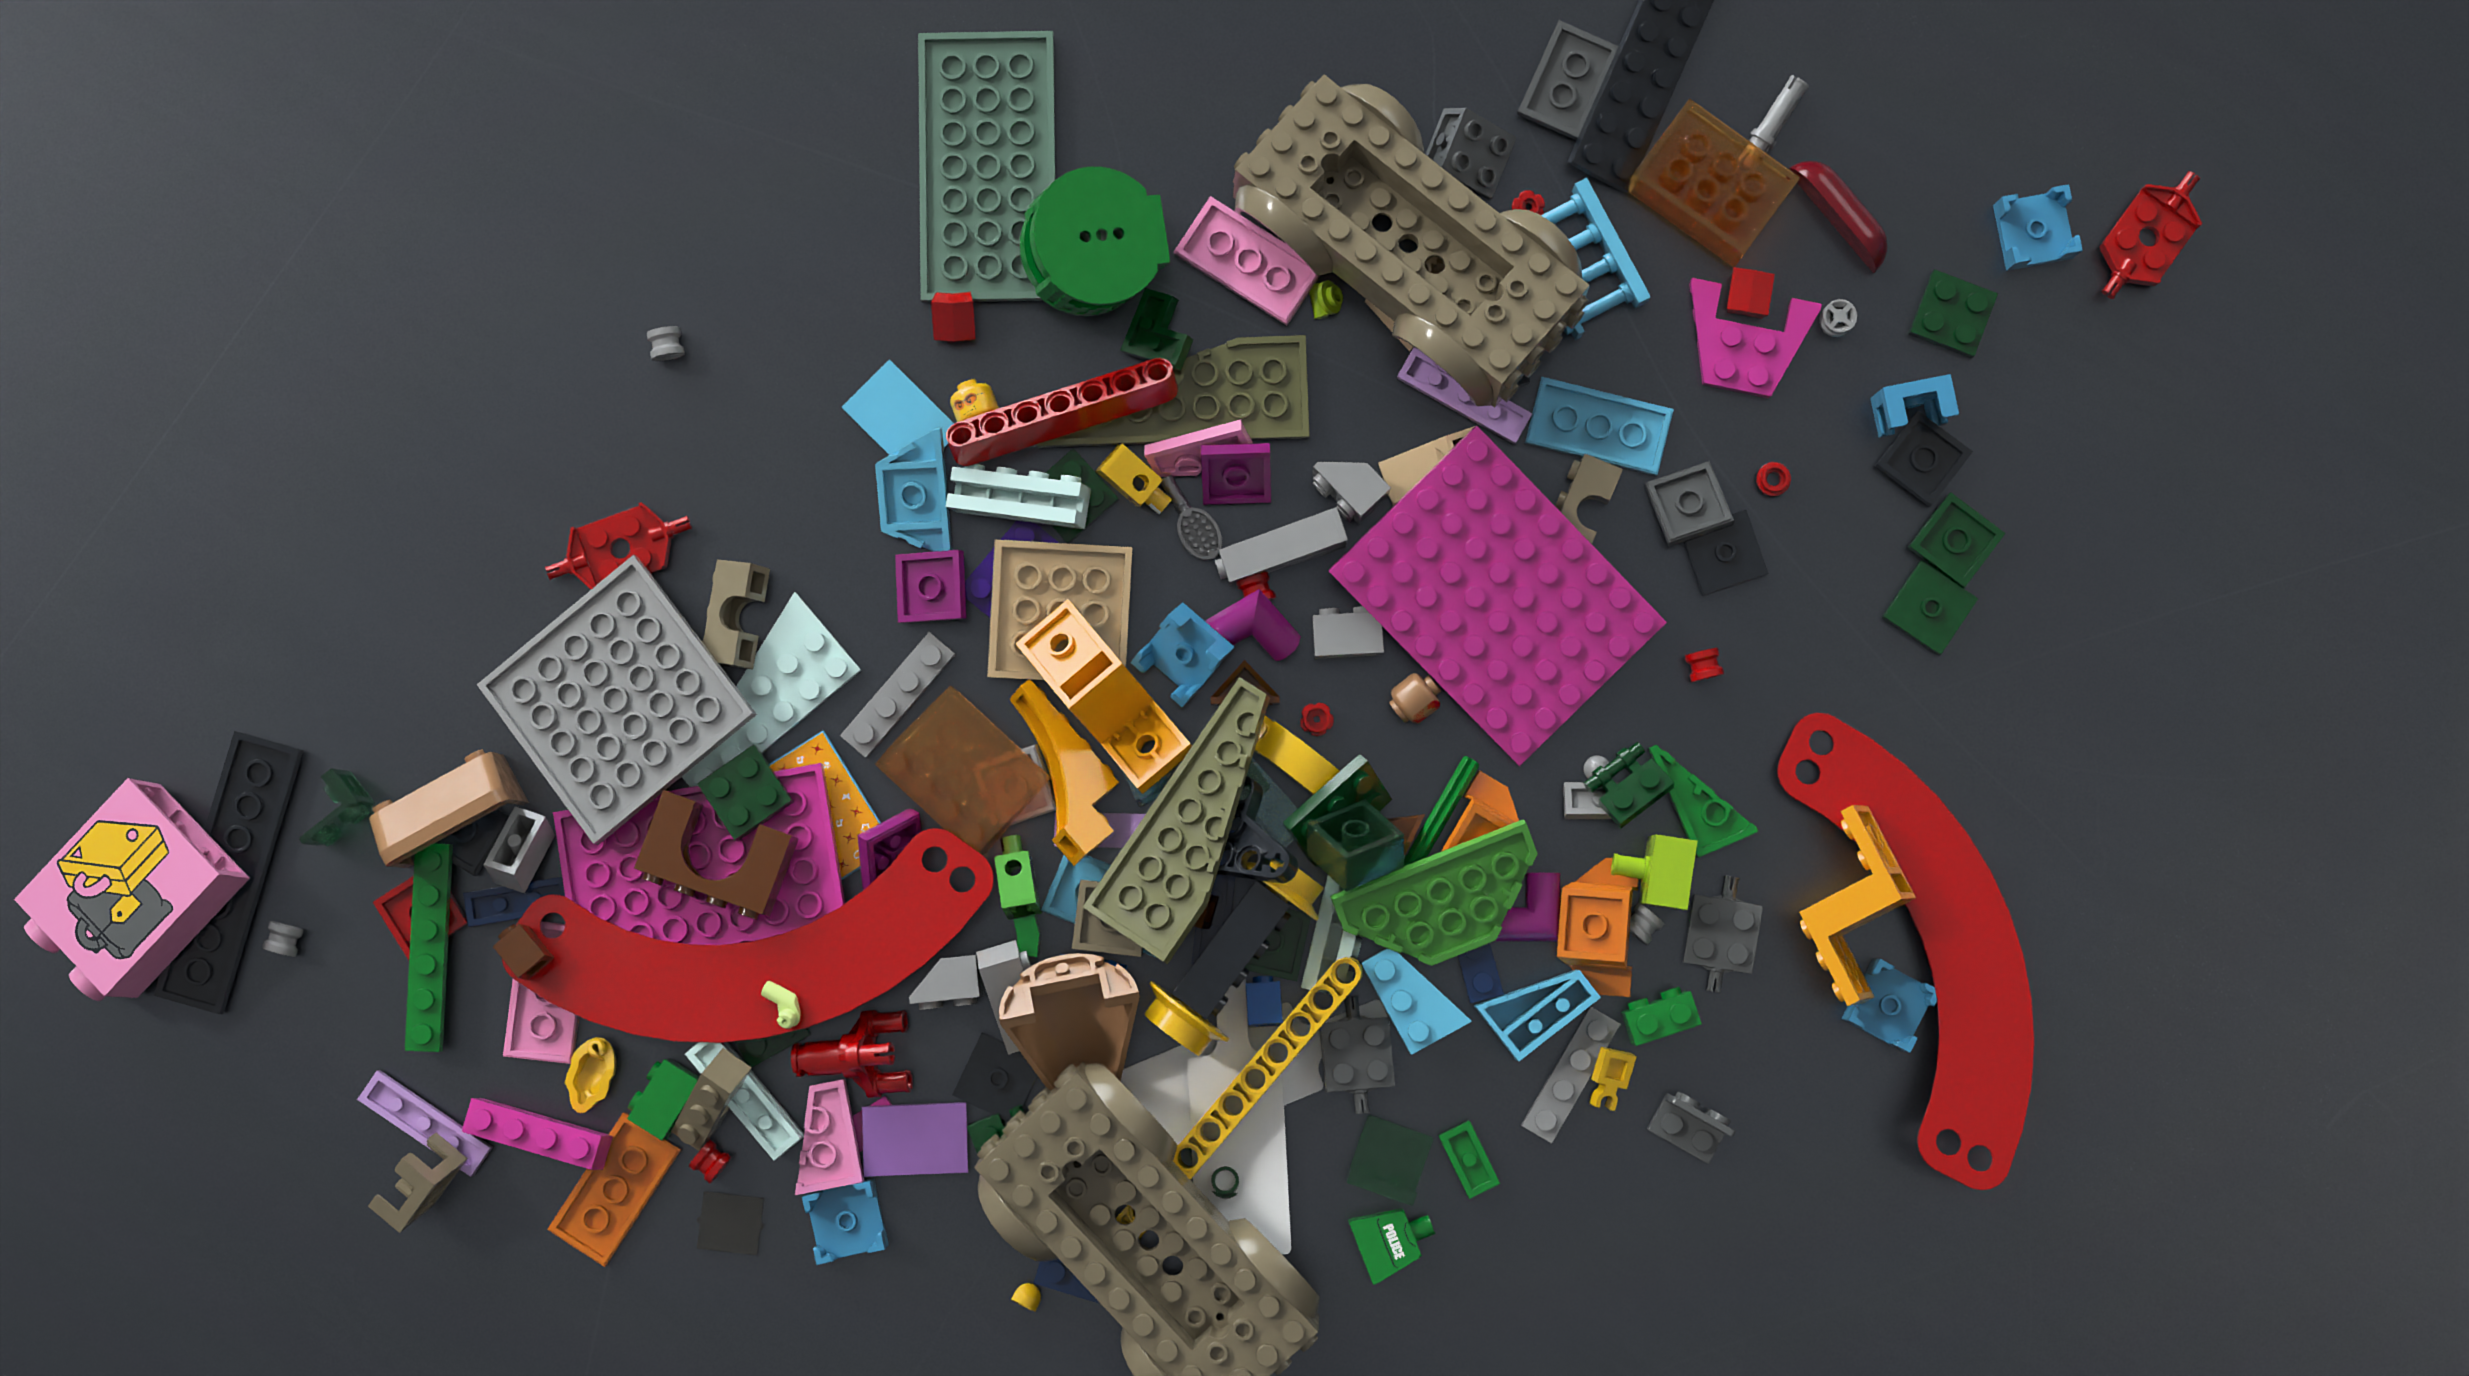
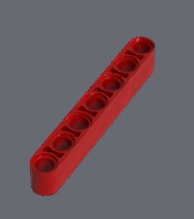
M1155 358L956 422L948 428L946 440L956 463L962 466H970L1169 402L1176 397L1178 384L1170 361L1164 358Z

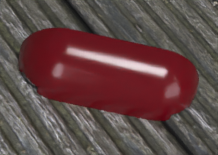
M1804 161L1791 166L1787 172L1869 269L1875 273L1883 264L1888 248L1887 237L1881 225L1839 175L1828 165L1817 161Z

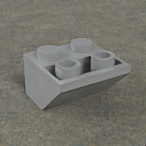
M1317 462L1313 466V486L1325 498L1331 495L1337 501L1338 512L1348 522L1354 519L1360 524L1389 496L1391 487L1368 463Z
M977 955L941 958L910 995V1004L919 1003V1010L943 1007L944 1000H953L954 1006L977 1004V997L985 996L984 983L979 972Z

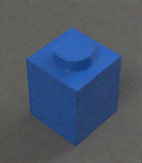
M1273 976L1253 977V983H1245L1249 1028L1280 1026L1283 1023L1280 981L1273 982Z

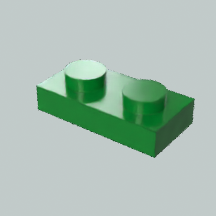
M1469 1120L1438 1135L1469 1199L1500 1184Z

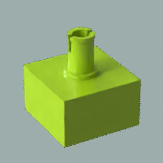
M1657 834L1648 836L1644 858L1614 853L1611 875L1641 879L1638 903L1642 905L1674 910H1688L1698 841Z

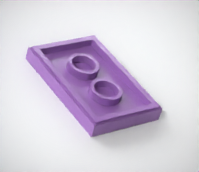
M966 1102L862 1106L864 1177L968 1173Z

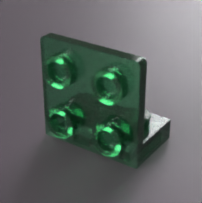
M331 768L321 776L322 780L326 783V786L323 787L326 794L335 803L340 801L341 805L299 838L302 844L316 846L325 844L329 846L343 835L341 830L349 823L355 825L370 814L368 808L375 804V802L351 771Z
M1369 1115L1348 1171L1346 1182L1413 1206L1417 1196L1416 1188L1433 1138Z

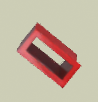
M1733 267L1727 313L1760 319L1768 316L1775 274Z
M936 292L931 301L934 340L964 341L976 339L971 292Z

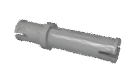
M1794 75L1789 77L1785 87L1769 109L1762 123L1751 132L1750 136L1752 138L1736 160L1740 167L1747 171L1749 169V172L1754 173L1769 148L1773 149L1777 143L1774 140L1809 88V85L1798 77L1796 79Z

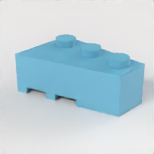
M1386 948L1360 962L1411 1055L1472 1022L1398 952Z
M1575 969L1473 1006L1514 1059L1519 1062L1601 997L1582 972Z

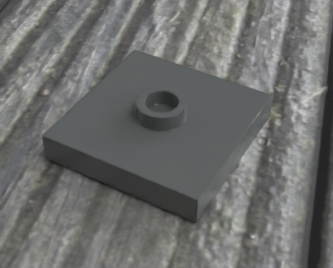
M1710 461L1645 483V489L1669 546L1734 524L1733 516Z

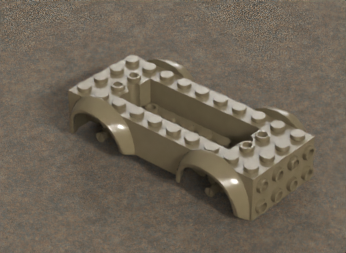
M1323 75L1316 83L1311 81L1302 91L1299 102L1294 107L1292 105L1287 106L1279 116V123L1272 130L1268 128L1260 135L1255 149L1250 154L1245 152L1236 161L1233 179V198L1236 199L1235 212L1240 216L1241 211L1245 212L1270 229L1306 262L1313 273L1323 275L1334 272L1394 321L1392 336L1397 340L1402 339L1433 360L1465 390L1471 402L1476 406L1492 405L1495 408L1502 399L1508 402L1518 390L1519 385L1517 383L1524 375L1529 378L1541 363L1539 358L1545 351L1551 353L1563 338L1561 334L1568 326L1573 329L1584 315L1582 310L1589 301L1586 295L1590 285L1582 279L1581 261L1574 246L1554 223L1537 213L1522 209L1497 212L1425 155L1421 133L1414 119L1405 107L1387 92L1369 84H1353L1340 87L1326 75ZM1378 215H1386L1392 221V227L1385 232L1377 231L1372 225L1373 219ZM1410 239L1417 244L1418 248L1412 253H1406L1399 248L1398 244L1402 240ZM1430 257H1438L1440 260H1443L1445 268L1439 274H1432L1425 268L1426 260Z
M1083 1061L1077 1067L1070 1064L1057 1077V1080L1054 1082L1056 1086L1050 1091L1045 1087L1031 1101L1032 1103L1028 1106L1029 1112L1024 1114L1020 1110L1007 1122V1126L1002 1130L1004 1135L999 1137L997 1134H994L982 1145L981 1150L976 1154L980 1159L974 1168L980 1174L978 1182L979 1200L990 1223L1007 1243L1024 1256L1035 1261L1044 1262L1060 1259L1122 1326V1353L1134 1376H1270L1272 1373L1279 1375L1292 1363L1290 1357L1299 1349L1302 1352L1306 1351L1318 1339L1316 1336L1319 1329V1314L1317 1312L1320 1297L1288 1260L1246 1218L1228 1221L1173 1162L1178 1146L1174 1139L1141 1102L1101 1063L1086 1065ZM1121 1205L1131 1206L1136 1215L1134 1221L1129 1224L1118 1222L1115 1217L1116 1209ZM1146 1230L1154 1231L1159 1237V1243L1152 1248L1145 1247L1140 1242V1234ZM1168 1256L1180 1258L1183 1263L1182 1271L1177 1275L1167 1274L1162 1266L1165 1258Z

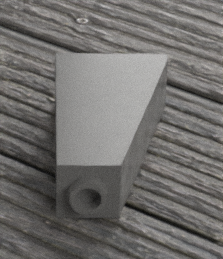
M1336 507L1220 549V559L1215 560L1220 579L1227 578L1231 586L1251 575L1262 572L1270 573L1346 548L1348 539Z

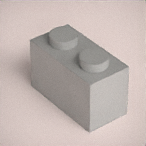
M1363 606L1354 607L1353 613L1340 614L1339 608L1319 609V615H1313L1314 659L1383 655L1382 626Z
M514 807L483 864L495 884L522 893L526 892L555 837L546 817Z

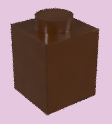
M513 924L503 930L498 936L500 941L493 946L514 974L524 980L531 979L555 958L532 929L522 924L517 926Z

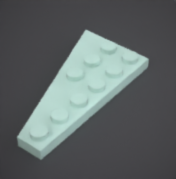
M796 592L790 598L756 653L753 670L747 669L736 686L757 715L682 776L690 787L698 786L697 783L753 744L763 754L862 671Z

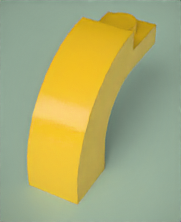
M1267 716L1264 717L1254 751L1286 773L1312 796L1340 772L1329 761L1283 726L1272 721Z

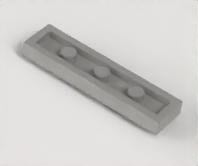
M928 632L840 736L865 758H868L956 654Z
M1591 1006L1587 1009L1522 1122V1127L1551 1144L1553 1143L1594 1071L1601 1046L1608 1047L1620 1023Z

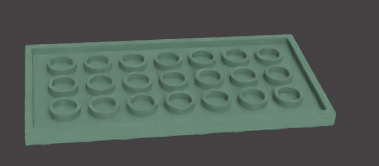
M1054 32L918 33L921 302L931 303L936 292H971L973 302L1043 301L1036 295V289L1024 270L1020 256V236L1025 221L1024 213L1030 204L1056 180Z

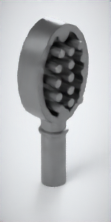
M1172 475L1167 476L1163 479L1161 485L1172 499L1175 510L1180 515L1177 522V531L1183 546L1191 555L1198 559H1214L1219 554L1222 546V536L1217 523L1206 511L1192 508L1188 503L1189 500H1186Z

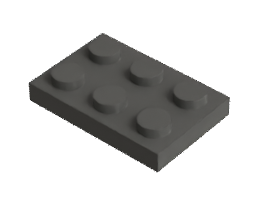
M1559 20L1517 115L1577 141L1619 46Z

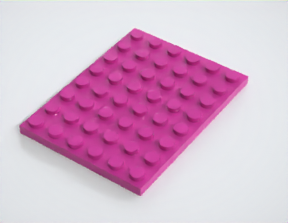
M1475 426L1328 570L1518 766L1527 760L1667 623L1478 426Z
M817 763L774 771L794 802L762 825L792 835L799 840L770 917L760 914L758 920L739 914L740 906L728 902L726 908H722L706 902L707 894L696 891L694 897L675 891L676 883L664 879L661 886L642 879L644 872L634 869L662 793L599 845L593 844L569 810L553 812L565 897L597 917L627 931L658 940L682 944L724 945L751 942L780 935L812 923L845 904L824 764ZM699 786L668 791L703 804L689 845L690 859L696 871L708 880H721L736 873L746 861L758 827L739 841H736Z

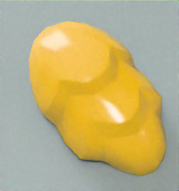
M595 1037L587 1040L574 1052L571 1058V1065L566 1075L565 1085L569 1090L572 1108L577 1113H585L592 1109L599 1101L605 1099L611 1080L616 1074L615 1051L612 1045L604 1038Z

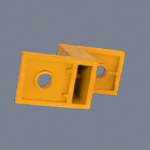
M1066 600L1016 643L1018 648L1068 709L1098 740L1142 794L1177 766L1191 749L1192 745L1069 600ZM1069 640L1068 646L1063 651L1055 652L1056 646L1061 641ZM1155 741L1154 748L1150 752L1141 753V749L1146 742Z
M1852 805L1842 810L1841 813L1844 820L1841 821V824L1850 839L1855 838L1860 848L1857 855L1861 864L1867 871L1871 869L1873 874L1799 912L1803 918L1800 921V925L1804 934L1809 940L1813 938L1819 950L1816 952V957L1821 967L1825 971L1829 970L1835 981L1832 983L1835 995L1840 1002L1845 1001L1847 1006L1863 1004L1875 998L1843 935L1916 898L1868 806Z

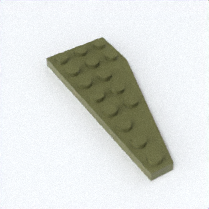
M1306 335L1240 337L1227 341L1220 346L1197 352V354L1186 358L1181 371L1173 369L1178 384V393L1173 400L1039 443L1037 447L1151 444L1237 420L1242 421L1251 440L1309 438Z
M1240 677L1083 905L1084 909L1167 965L1208 905L1270 697L1266 693Z

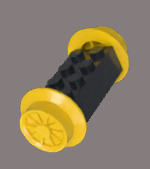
M1247 862V870L1252 869L1257 863ZM1270 862V866L1275 870L1284 865V863L1279 865ZM1299 868L1295 877L1287 883L1279 884L1263 881L1266 883L1264 887L1258 881H1255L1173 993H1170L1154 981L1149 983L1156 998L1144 1015L1162 1031L1198 1056L1202 1054L1212 1039L1228 1042L1229 1038L1210 1023L1207 1017L1210 1013L1217 1017L1229 999L1224 994L1231 985L1238 988L1249 974V970L1245 968L1252 957L1259 960L1269 947L1270 942L1266 938L1273 928L1280 932L1291 917L1286 912L1290 907L1287 904L1288 901L1314 920L1318 921L1319 919L1312 904L1324 887Z

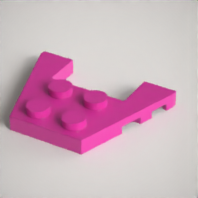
M1692 278L1689 286L1690 293H1692L1693 317L1698 339L1697 347L1702 385L1770 398L1820 312L1822 304L1792 298L1789 302L1784 332L1717 319L1716 312L1722 284Z

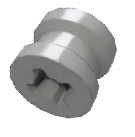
M1843 299L1830 302L1819 316L1820 328L1830 337L1844 336L1857 322L1856 308L1852 303Z
M660 327L647 332V339L652 342L653 347L650 352L651 360H672L685 355L684 347L679 343V337L682 335L680 327Z
M1637 903L1630 920V933L1648 946L1652 941L1651 935L1655 930H1661L1665 924L1653 912L1642 904Z
M269 921V937L263 941L262 948L278 954L296 957L298 950L295 945L297 939L302 937L304 930L288 924Z

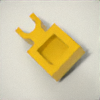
M1601 1046L1591 1078L1596 1083H1599V1086L1592 1093L1590 1104L1600 1108L1601 1100L1607 1096L1605 1107L1615 1111L1618 1102L1617 1089H1627L1636 1061L1635 1055Z

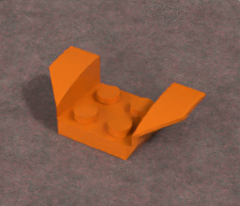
M1478 770L1463 796L1470 800L1441 852L1519 821L1508 787Z
M1605 858L1575 882H1571L1562 888L1557 957L1569 965L1572 970H1580L1599 995L1630 997L1633 966H1627L1632 893L1633 891H1638L1639 879L1611 875L1613 858Z

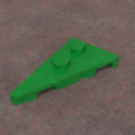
M1657 745L1648 748L1652 759L1674 782V788L1668 792V795L1687 838L1698 841L1696 858L1759 832L1753 823H1750L1734 810V807L1717 796L1711 788L1694 774L1687 771L1669 753L1663 751Z

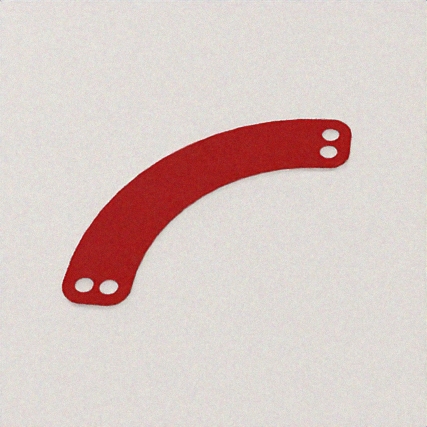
M1826 713L1809 714L1795 725L1780 757L1777 772L1781 786L1791 797L1820 813L1842 831H1844L1841 821L1844 820L1841 813L1842 810L1852 805L1868 806L1916 897L1907 902L1905 906L1922 939L1930 964L1938 1004L1939 1023L1937 1068L1930 1101L1918 1132L1919 1152L1923 1160L1932 1169L1971 1189H1992L2002 1183L2007 1177L2023 1132L2032 1086L2034 1056L2032 998L2024 955L2009 909L1991 870L1968 833L1941 799L1908 766L1873 739L1836 717ZM1824 731L1831 736L1833 748L1830 753L1819 755L1811 749L1809 739L1812 733ZM1810 760L1818 766L1820 777L1816 783L1804 784L1797 778L1796 767L1799 762ZM1949 1129L1958 1134L1961 1146L1956 1154L1945 1155L1938 1149L1936 1138L1942 1130ZM1980 1145L1990 1151L1992 1163L1986 1171H1976L1970 1166L1968 1152L1972 1147Z
M927 829L915 835L892 864L866 889L838 909L812 923L780 935L751 942L724 945L682 944L650 938L627 931L605 921L565 896L546 895L540 897L528 907L516 926L518 924L529 926L555 958L529 980L518 978L503 959L502 963L506 972L514 980L548 1002L588 1021L626 1033L680 1042L722 1043L767 1038L805 1029L850 1012L899 984L925 965L962 930L989 897L993 888L994 875L988 860L957 836L943 829ZM931 847H940L947 854V864L939 872H930L923 866V854ZM967 867L973 871L975 884L969 891L957 892L952 888L950 876L956 868ZM549 913H558L565 921L564 932L557 938H548L541 931V921ZM767 981H771L796 994L801 1011V1018L796 1026L785 1029L778 1024L779 1012L777 1004L761 996L762 989Z

